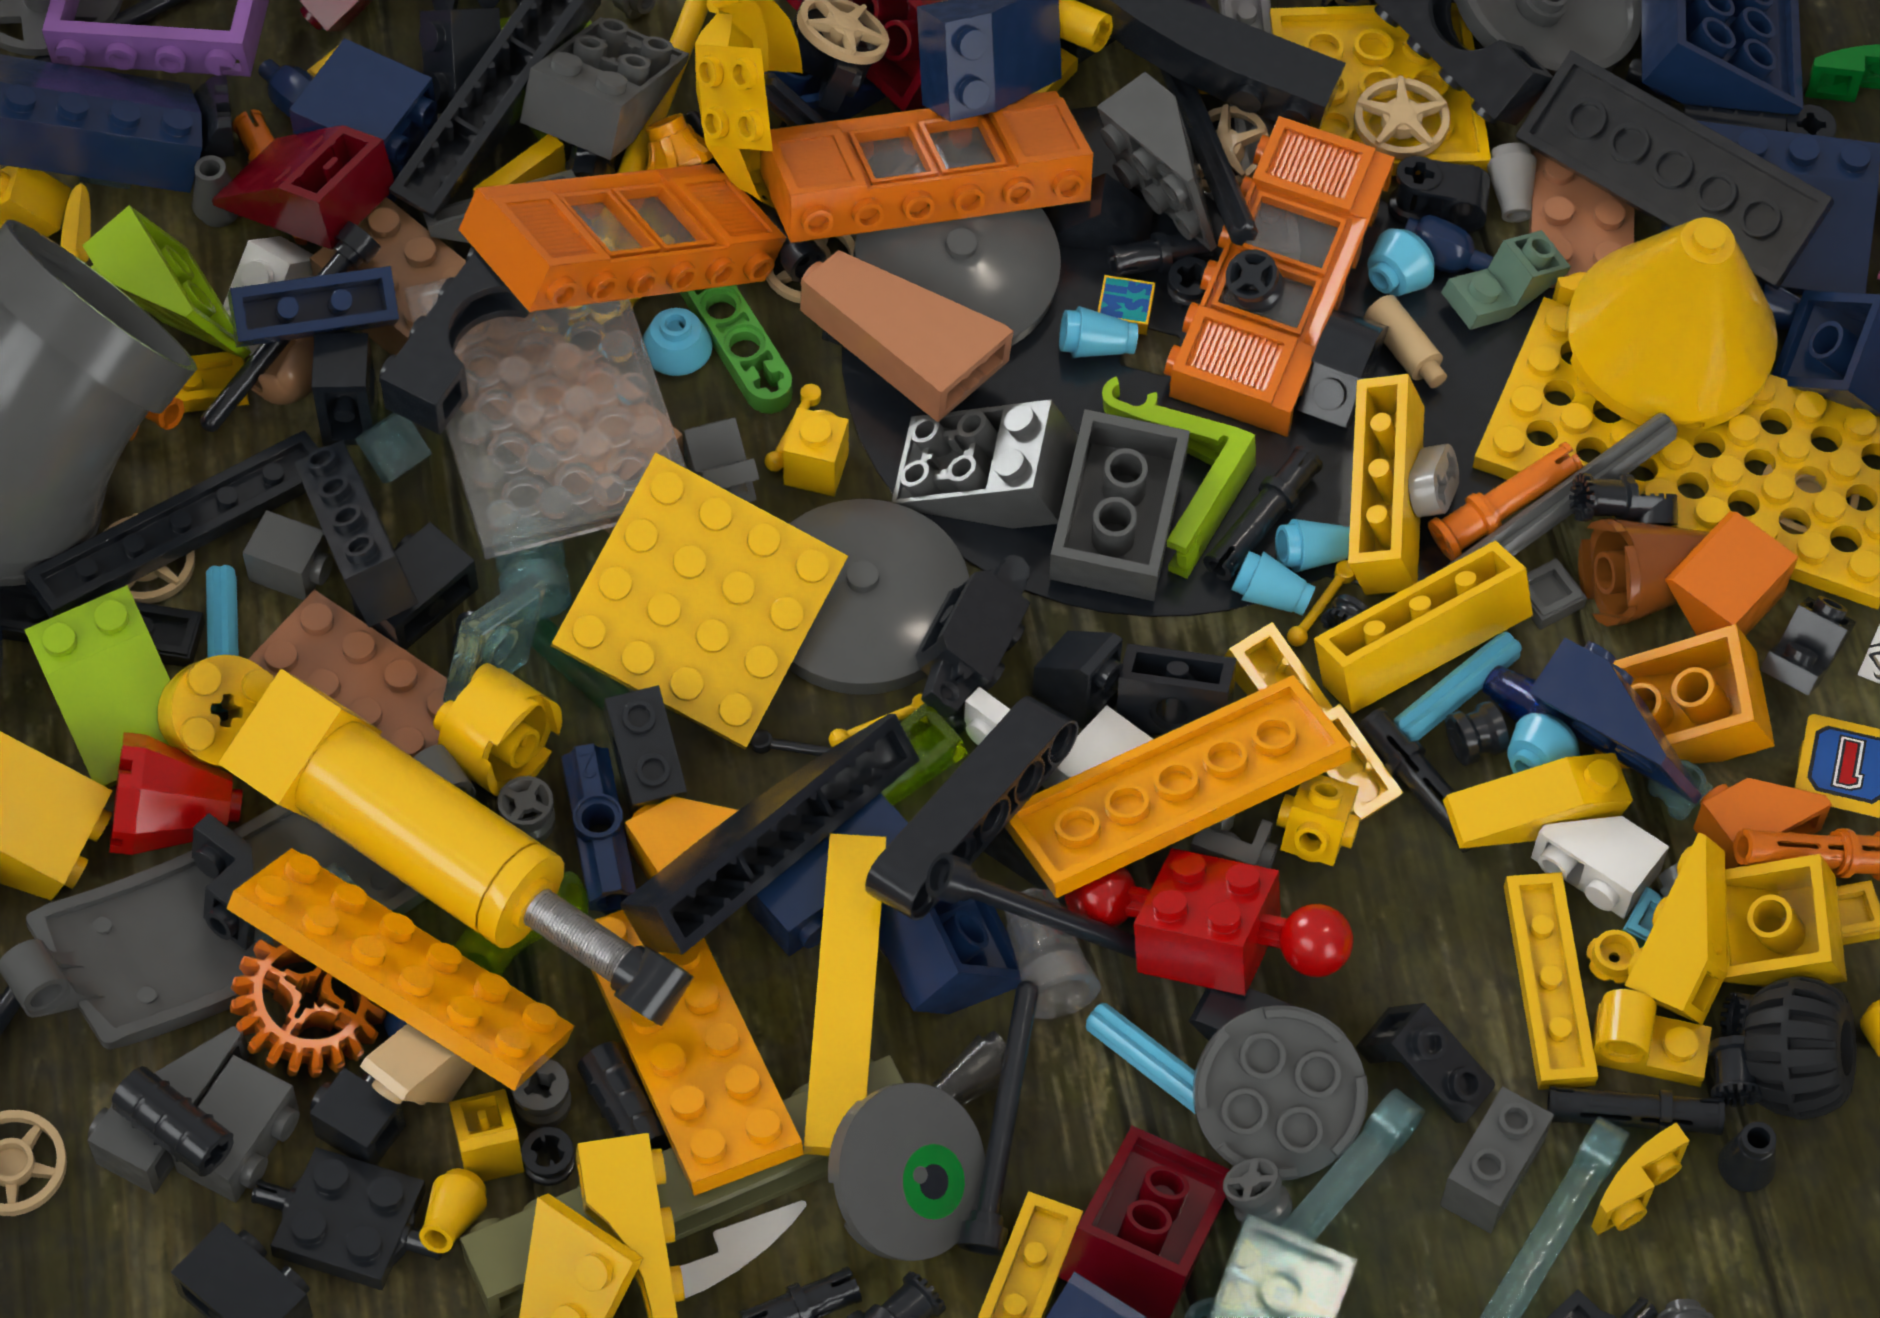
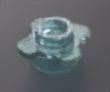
M1680 759L1702 795L1698 803L1694 804L1652 780L1648 782V791L1652 796L1659 797L1666 804L1668 814L1672 818L1684 820L1689 817L1691 810L1699 805L1701 799L1714 787L1706 782L1704 772L1697 765Z

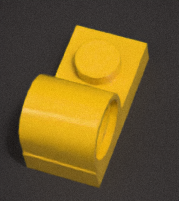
M1616 989L1607 992L1603 996L1601 1004L1599 1003L1596 1011L1592 1033V1044L1597 1066L1701 1087L1705 1077L1712 1027L1657 1016V1003L1655 1000L1639 991Z

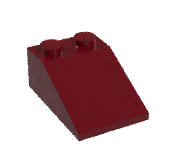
M1132 1125L1076 1228L1058 1277L1068 1282L1073 1273L1076 1272L1147 1318H1171L1227 1198L1223 1191V1181L1230 1169Z

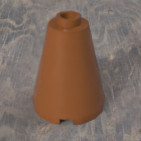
M1612 518L1591 522L1587 527L1594 529L1591 538L1582 539L1579 546L1578 574L1582 592L1587 597V600H1595L1600 611L1599 613H1592L1596 621L1607 627L1622 626L1678 604L1665 578L1709 532Z

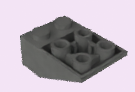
M600 17L530 68L520 123L611 160L634 142L687 63L689 53L674 48L672 43L666 39L648 37L628 29V26L620 20Z
M1144 72L1097 106L1104 128L1100 130V134L1116 159V162L1112 165L1114 173L1126 188L1132 189L1135 187L1138 189L1154 212L1159 215L1165 212L1171 217L1179 232L1186 239L1192 240L1195 238L1208 250L1212 251L1217 246L1199 166L1176 97L1148 73Z
M1052 399L949 412L939 422H936L929 415L913 416L910 420L891 502L908 507L919 513L1012 529L1058 524L1078 434Z

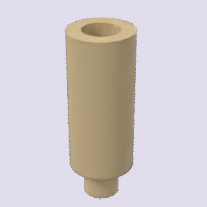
M1386 295L1375 301L1366 311L1364 318L1389 326L1383 343L1413 380L1424 379L1430 388L1440 386L1447 378V374L1440 367L1443 355L1394 295Z

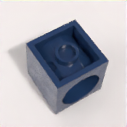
M344 38L291 106L289 113L293 135L345 125L383 139L395 180L437 122L438 104L435 101L432 77ZM389 194L387 196V198L390 199L393 203L397 199V197L392 194Z

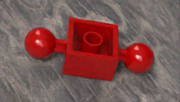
M1171 848L1151 889L1137 887L1132 875L1125 867H1122L1065 894L1068 910L1107 925L1118 927L1130 916L1136 918L1134 934L1138 973L1243 996L1246 995L1268 946L1280 948L1287 963L1297 972L1309 977H1324L1337 972L1346 964L1353 949L1354 938L1349 922L1341 912L1331 906L1309 904L1298 908L1288 918L1281 917L1279 870Z

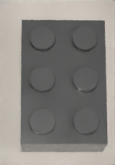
M1084 409L1050 555V580L1150 601L1155 600L1167 539L1187 457L1189 430Z

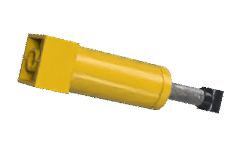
M283 669L279 670L218 762L219 765L276 804L316 822L475 932L481 934L497 947L510 948L534 930L573 956V958H576V960H579V962L607 979V981H610V987L615 991L614 996L654 1023L660 1026L664 1025L694 979V976L648 946H632L614 934V932H611V930H608V928L602 924L600 925V923H597V921L580 911V909H577V907H574V905L569 904V902L558 896L557 893L564 877L565 864L558 854L381 737L382 731L323 691Z

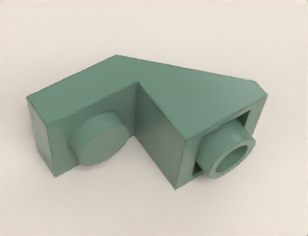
M1541 230L1503 240L1487 269L1450 278L1441 293L1471 330L1511 318L1555 284L1558 277H1564L1571 266Z

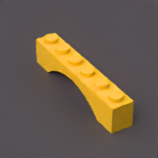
M649 1133L577 1143L575 1156L584 1213L602 1230L644 1257L634 1277L641 1289L648 1318H678L675 1302L685 1301L680 1265L669 1266L666 1243L675 1242V1228L671 1207L660 1208L657 1185L666 1184L662 1149L651 1150Z

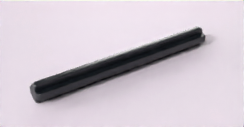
M1160 69L1168 90L1176 97L1192 148L1232 243L1242 246L1246 240L1254 241L1258 234L1255 221L1198 88Z

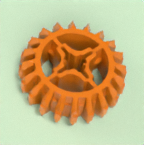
M262 939L258 940L253 949L256 958L251 956H244L242 958L239 969L244 975L234 977L231 985V990L240 996L231 1001L230 1012L239 1016H245L237 1022L236 1028L239 1032L243 1031L244 1035L255 1033L247 1047L250 1054L258 1053L266 1047L270 1052L265 1065L268 1068H274L279 1058L288 1060L290 1062L287 1067V1074L290 1077L297 1075L301 1063L308 1064L309 1074L312 1078H316L321 1075L323 1061H326L331 1070L338 1073L344 1068V1055L354 1061L360 1060L364 1054L361 1043L374 1044L378 1032L373 1025L383 1023L386 1011L348 986L353 998L354 1013L344 1008L345 1001L336 996L331 988L332 975L319 967L303 974L293 972L288 968L282 972L278 970L281 967L292 963L309 961L273 939V945ZM317 983H321L316 996L318 997L316 1003L314 1002L312 1009L305 1008L300 1018L297 1019L296 1016L301 1006V997L303 999L305 992L312 993ZM263 988L274 993L272 999L283 1006L286 1012V1020L282 1028L276 1025L265 1008ZM310 1027H320L329 1032L333 1028L340 1031L323 1039H303L298 1037L305 1029Z

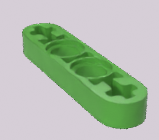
M737 286L709 288L704 291L701 289L679 292L691 312L708 329L715 351L748 404L754 410L767 414L777 413L785 409L791 402L793 394L790 370ZM719 302L728 303L735 308L733 315L724 319H716L710 316L707 310L710 306ZM742 340L752 341L759 346L757 353L749 357H739L730 349L735 343ZM763 369L764 377L770 386H778L776 392L771 393L766 387L760 388L758 371Z

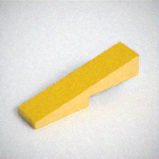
M1273 622L1228 649L1224 657L1236 658L1235 681L1248 696L1294 675L1350 743L1352 760L1321 775L1359 786L1352 814L1360 816V822L1403 794V791L1342 705L1338 704L1332 707Z

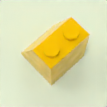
M1 731L0 884L52 901L64 885L73 889L82 875L88 859L80 854L88 838L97 842L105 830L112 812L104 809L113 790Z

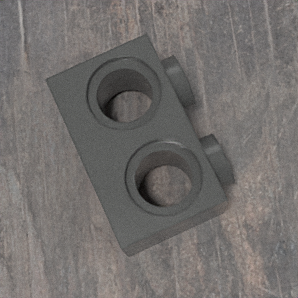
M1502 1086L1450 1173L1440 1206L1491 1234L1545 1143L1554 1114Z

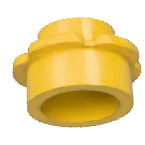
M1608 930L1598 938H1594L1589 943L1586 951V956L1591 961L1589 969L1592 974L1602 981L1613 980L1617 984L1626 983L1630 960L1639 949L1637 941L1629 933L1622 930ZM1615 955L1619 958V961L1612 962L1609 960V956Z

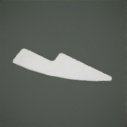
M801 1200L715 1230L713 1237L717 1244L718 1252L680 1266L685 1299L710 1288L736 1273L764 1252L794 1223L806 1207V1202Z

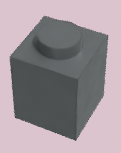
M267 510L243 551V558L250 582L301 600H305L317 584L323 585L326 582L333 566V556L329 553L327 539L323 530Z

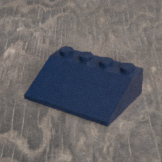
M1642 0V83L1655 93L1667 95L1685 105L1707 107L1711 105L1717 108H1737L1739 110L1798 115L1803 109L1799 0Z
M0 54V165L191 193L195 177L194 167L200 159L202 151L201 111L189 84Z
M1698 121L1831 196L1834 200V205L1780 287L1796 295H1803L1804 290L1866 293L1879 187L1880 143ZM1661 224V232L1670 229Z

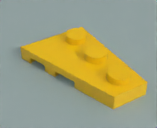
M549 1193L537 1197L519 1318H613L644 1257Z

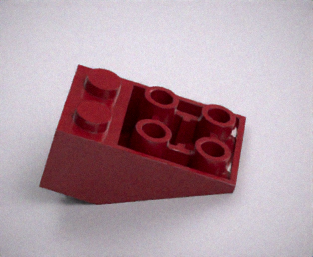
M339 125L274 139L212 199L213 206L332 250L338 242L335 236L348 221L358 225L390 194L389 188L395 180L383 139L345 125Z

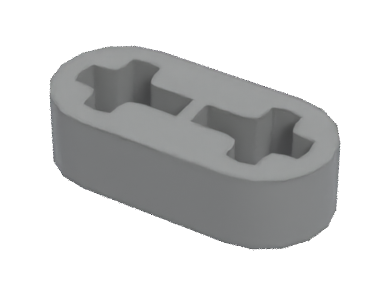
M1451 444L1423 447L1412 466L1408 477V490L1413 511L1419 518L1445 514L1455 496L1459 485V467Z

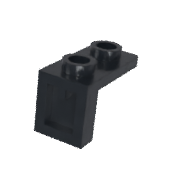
M1425 1003L1388 1007L1356 1046V1049L1370 1064L1390 1061L1402 1062L1455 1123H1466L1495 1087L1494 1080Z

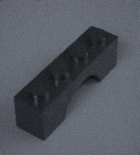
M1374 0L1377 3V6L1374 8L1375 12L1393 27L1397 28L1400 25L1410 35L1406 40L1407 44L1426 59L1432 57L1442 67L1438 72L1440 77L1454 89L1460 92L1464 89L1474 99L1471 104L1473 110L1491 124L1501 121L1517 126L1538 101L1553 78L1523 46L1499 40L1478 50H1469L1465 47L1453 28L1451 19L1452 0Z
M471 246L465 265L455 278L449 277L444 282L435 305L426 316L422 315L414 322L408 341L397 355L392 354L387 358L379 375L385 408L439 435L469 396L465 365L454 353L462 337L473 327L484 321L499 317L526 318L530 313L473 246Z

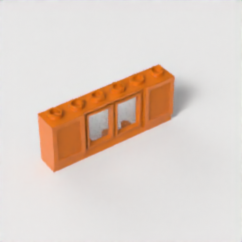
M1057 91L1030 94L996 112L951 122L929 108L770 129L773 151L760 150V174L790 243L1091 200L1093 152L1064 98H1060Z
M1278 116L1270 137L1262 135L1253 159V164L1258 165L1253 178L1245 176L1240 186L1258 230L1257 237L1254 241L1246 240L1242 246L1232 243L1225 225L1223 226L1218 242V247L1223 248L1218 262L1209 260L1200 284V289L1205 290L1204 296L1200 304L1195 302L1190 304L1182 327V331L1187 333L1182 346L1173 345L1165 365L1164 374L1171 376L1169 397L1288 437L1291 430L1294 407L1299 395L1302 396L1316 346L1333 311L1339 310L1348 274L1351 268H1356L1368 226H1373L1376 219L1382 191L1387 192L1389 189L1395 157L1375 151V147ZM1257 249L1266 252L1273 258L1284 279V293L1281 300L1274 308L1265 312L1254 313L1242 308L1237 303L1226 283V270L1229 262L1237 254L1245 250Z
M714 163L476 188L458 229L529 312L763 282L772 272L775 260L787 238L745 191L736 187Z

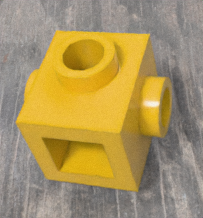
M1318 775L1301 783L1296 796L1285 794L1276 822V826L1285 828L1280 850L1297 855L1308 862H1320L1334 866L1341 846L1351 849L1357 834L1361 817L1352 814L1359 786Z

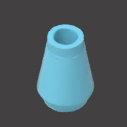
M1078 306L1076 311H1064L1059 333L1060 351L1071 352L1072 358L1135 353L1138 341L1137 323L1127 322L1126 320Z
M1292 519L1289 524L1280 525L1277 528L1275 537L1277 560L1285 567H1291L1294 572L1346 560L1349 555L1350 526L1344 527L1342 525Z
M1248 551L1231 590L1242 594V601L1291 613L1295 612L1303 616L1316 586L1307 583L1306 580L1263 551L1260 556Z

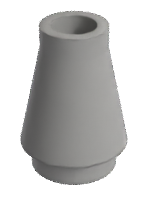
M1506 143L1499 145L1490 152L1491 159L1487 165V171L1501 208L1502 219L1511 223L1523 222L1530 219L1532 214V195L1537 159L1531 154V149L1526 144Z

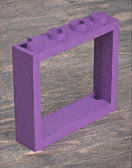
M50 0L42 32L51 62L72 66L109 67L120 70L140 69L165 71L168 73L185 72L214 74L217 76L251 77L269 0H238L230 31L74 21L80 0Z

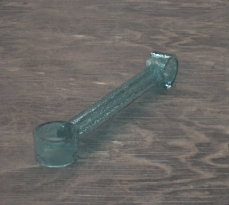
M1396 1088L1391 1091L1374 1110L1358 1138L1259 1250L1263 1258L1278 1255L1267 1262L1266 1265L1283 1277L1388 1155H1394L1407 1142L1420 1124L1425 1114V1109ZM1220 1295L1219 1298H1205L1197 1301L1188 1309L1184 1318L1218 1317L1220 1313L1224 1315V1318L1226 1316L1228 1318H1248L1244 1311L1227 1312L1216 1309L1221 1297ZM1249 1308L1250 1313H1252L1255 1309Z
M1601 1116L1596 1119L1583 1140L1572 1165L1479 1318H1521L1598 1188L1605 1182L1614 1168L1631 1133Z

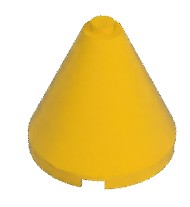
M1708 217L1694 219L1619 248L1604 256L1580 280L1572 297L1565 322V333H1568L1573 353L1570 362L1582 384L1606 408L1620 417L1639 425L1644 424L1658 413H1665L1674 424L1702 423V429L1714 427L1730 420L1745 410L1759 395L1772 370L1777 351L1775 319L1757 279L1729 227L1717 219Z

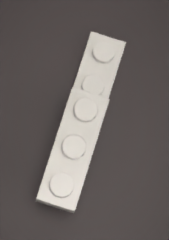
M978 687L965 701L964 721L967 725V734L974 743L979 745L1011 709ZM1106 705L1077 736L1070 753L1042 786L1046 789L1145 744L1153 740V738ZM1235 815L1208 827V829L1229 831L1233 827Z

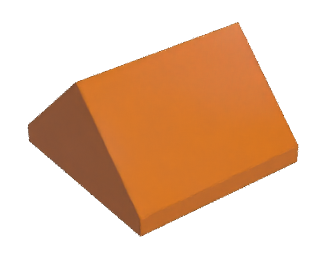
M1730 511L1665 578V581L1696 636L1734 624L1746 636L1784 596L1799 556L1738 512Z

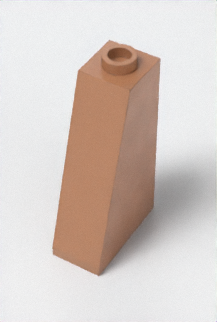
M840 250L836 251L823 263L821 261L815 262L807 269L801 279L800 311L936 422L944 418L1009 362L1013 330L1007 325Z

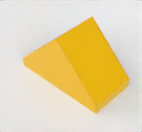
M505 1089L449 1102L464 1169L478 1175L483 1182L524 1172L518 1132Z

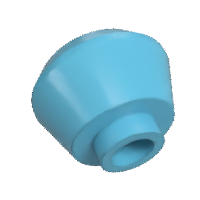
M1391 228L1383 231L1374 245L1367 262L1368 275L1373 286L1380 292L1401 296L1429 286L1434 278L1435 262L1429 247L1419 236L1409 230Z
M669 308L657 314L643 334L641 341L642 354L648 365L662 374L671 376L687 375L703 367L711 356L713 346L712 337L706 326L694 313L683 308Z
M1530 713L1524 715L1516 723L1507 755L1512 771L1517 773L1561 758L1580 756V749L1575 734L1562 720L1549 714Z

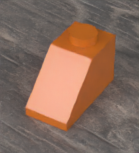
M1747 777L1731 787L1727 784H1721L1710 790L1700 801L1701 807L1693 829L1697 834L1699 832L1709 837L1725 851V869L1748 866L1737 863L1734 857L1733 844L1738 831L1746 828L1754 831L1815 834L1822 829L1832 803L1826 795Z

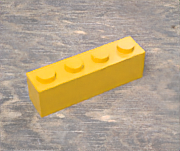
M1409 374L1357 380L1348 564L1365 595L1400 592L1418 582L1420 518L1414 513L1410 502L1408 477L1420 450L1423 448L1425 407Z
M1495 540L1315 637L1314 643L1323 686L1351 714H1354L1533 616L1526 567Z

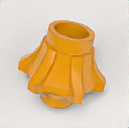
M682 113L660 119L645 128L649 138L647 142L649 157L645 170L707 164L713 158V155L706 147L705 139L697 134L690 124L686 123Z

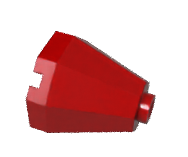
M124 732L115 791L114 821L111 826L109 852L134 855L193 842V827L208 813L227 827L228 822L239 823L243 789L232 788L233 775L226 771L202 763L183 751L148 735Z

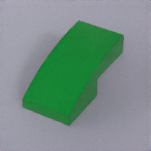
M1880 44L1844 48L1814 58L1805 87V97L1855 102L1860 87L1880 89Z

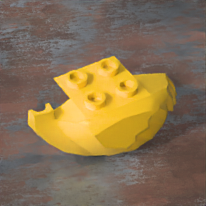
M707 0L709 12L717 14L701 31L695 42L696 93L705 144L729 180L736 187L775 208L760 174V150L773 151L764 73L767 71L803 74L798 40L790 19L773 0Z

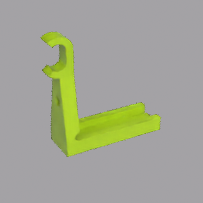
M1117 376L1107 381L1102 390L1103 409L1106 414L1189 430L1187 453L1212 465L1167 539V547L1176 550L1168 564V571L1188 578L1256 466L1255 434L1238 427L1158 406L1157 392L1147 394L1146 402L1140 406H1133L1116 399L1120 397L1119 382Z

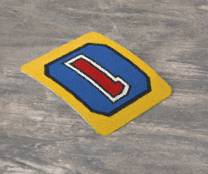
M1817 714L1809 715L1794 788L1826 795L1832 803L1831 807L1880 818V729Z

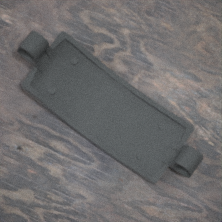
M433 745L413 757L472 798H475L476 790L472 782L443 745ZM276 805L232 830L252 845L254 875L293 848L301 854L311 856L318 861L320 866L347 883L359 886L369 897L395 913L404 915L427 899L316 822L280 805ZM191 850L142 872L48 903L30 912L26 916V925L34 939L19 943L7 951L0 959V973L27 1016L32 1018L42 1017L79 1008L101 1045L106 1049H116L157 1037L230 1009L231 1001L240 996L231 990V985L234 977L244 975L239 969L242 958L244 956L256 958L253 951L255 943L262 939L273 945V938L255 927L254 944L249 949L244 950L233 940L222 939L210 929L203 918L205 887L214 879L205 875L198 868L192 858ZM297 962L281 967L278 970L284 972L288 968L293 972L303 974L317 966L311 962ZM263 988L262 990L263 994L269 992V990Z

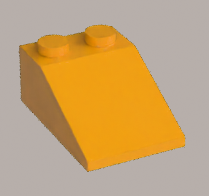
M1736 624L1625 657L1613 663L1634 678L1630 686L1645 701L1683 764L1723 762L1775 746L1757 651ZM1594 748L1595 754H1604ZM1619 762L1621 769L1629 768Z

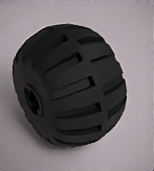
M1805 976L1777 980L1761 988L1750 1002L1747 1011L1749 1015L1746 1017L1744 1031H1746L1744 1051L1747 1056L1745 1062L1750 1075L1756 1078V1084L1759 1085V1089L1762 1092L1763 1099L1759 1104L1776 1114L1793 1117L1797 1120L1827 1115L1840 1108L1848 1100L1852 1092L1857 1057L1854 1016L1847 997L1841 990L1827 982Z

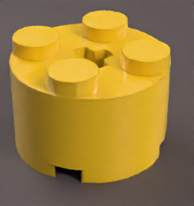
M235 655L212 656L186 666L164 687L159 700L158 724L164 739L167 740L170 746L183 751L202 763L219 769H225L218 762L274 677L255 662ZM221 702L222 708L229 712L228 720L220 722L218 715L211 714V706Z
M485 663L475 671L471 682L462 690L455 701L449 700L439 708L433 721V727L440 732L438 745H443L467 777L494 796H498L499 791L508 781L520 776L536 777L552 753L551 750L545 747L550 732L552 731L558 736L560 734L562 711L555 701L507 670L497 668L491 663Z

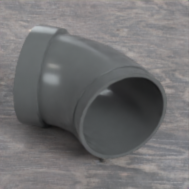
M6 220L0 228V586L26 585L25 571L98 534L106 489L115 465L128 441L149 411L161 414L197 370L196 363L181 344L126 294L54 241L14 220Z

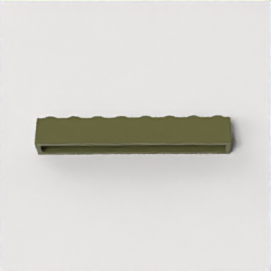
M890 1055L877 1061L870 1059L867 1096L883 1087L904 1083ZM809 1083L802 1085L792 1093L790 1098L783 1100L802 1140L803 1151ZM670 1148L665 1151L662 1150L666 1171V1184L657 1185L660 1208L671 1207L675 1228V1241L828 1176L829 1156L804 1154L694 1196L675 1153ZM580 1183L576 1189L555 1197L598 1226L584 1213ZM537 1198L529 1202L522 1212L503 1220L500 1218L484 1220L475 1225L469 1231V1234L460 1237L465 1263L490 1318H498L521 1308Z

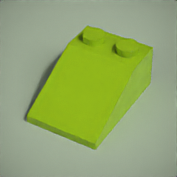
M130 205L82 245L93 263L92 269L162 323L243 359L252 353L248 346L236 348L232 319L188 248Z
M128 585L24 629L92 780L107 788L117 784L124 732L145 734L169 745L159 729L157 714L161 694L164 687L170 682V678Z

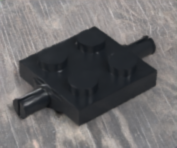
M315 1147L303 1176L291 1189L266 1182L263 1179H259L256 1182L257 1187L253 1189L252 1203L282 1211V1221L270 1245L273 1257L378 1290H383L393 1266L404 1256L407 1250L434 1258L437 1261L442 1257V1253L432 1252L423 1246L419 1239L421 1229L415 1228V1215L426 1193L425 1180Z

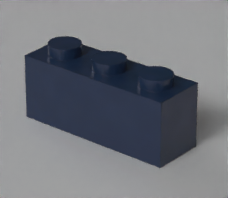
M391 266L230 288L228 293L236 348L314 337L316 333H333L341 330L357 331L392 326L399 320Z
M880 793L831 834L886 837L887 848L908 822ZM830 835L747 902L748 911L789 957L802 947L809 949L821 942Z

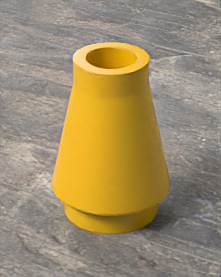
M456 1168L447 1171L435 1179L430 1193L424 1225L419 1233L421 1243L428 1250L435 1253L448 1252L455 1241L485 1211L487 1207L486 1186L478 1175L466 1169Z

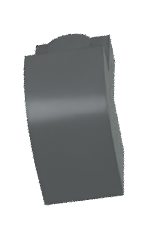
M735 417L679 431L683 434L684 459L688 470L747 502L757 500L752 481L759 480L754 458L746 459Z

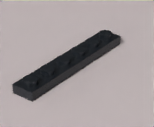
M303 430L25 571V584L50 618L122 588L264 515L266 510L272 511L307 493L294 463L307 457L318 447L306 431Z

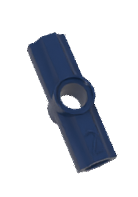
M594 743L576 746L571 752L561 756L574 826L575 843L579 852L590 911L610 914L623 910L620 903L636 891L624 829L623 810L619 804L609 749L598 747ZM597 824L610 826L607 831L601 833L588 831L590 827Z

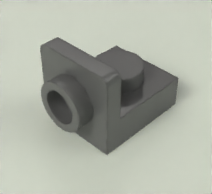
M1262 819L1252 844L1242 841L1237 835L1227 830H1211L1206 828L1195 834L1190 852L1271 868L1278 845L1270 842L1273 823Z

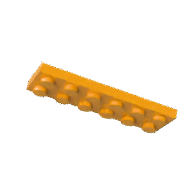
M1292 675L1032 795L1005 826V829L1055 898H1059L1352 760L1351 745L1296 677Z
M293 848L235 889L227 905V910L513 1091L520 1087L568 1042L575 1025L557 1015L550 1006L536 1002L511 986L502 976L482 968L463 956L456 947L439 941L414 925L408 917L393 912L369 897L359 886L347 883L320 866L318 861L311 856L301 854Z
M623 910L595 919L597 923L602 924L632 946H643ZM702 938L683 955L658 952L694 976V979L663 1026L644 1017L615 997V991L610 987V981H607V979L591 970L694 1196L804 1155L802 1140L705 938Z

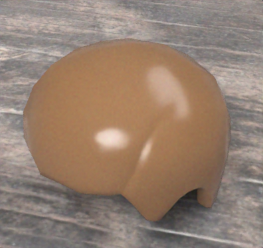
M314 337L291 340L267 371L258 377L257 383L251 390L264 400L275 405H289L305 398L312 391Z

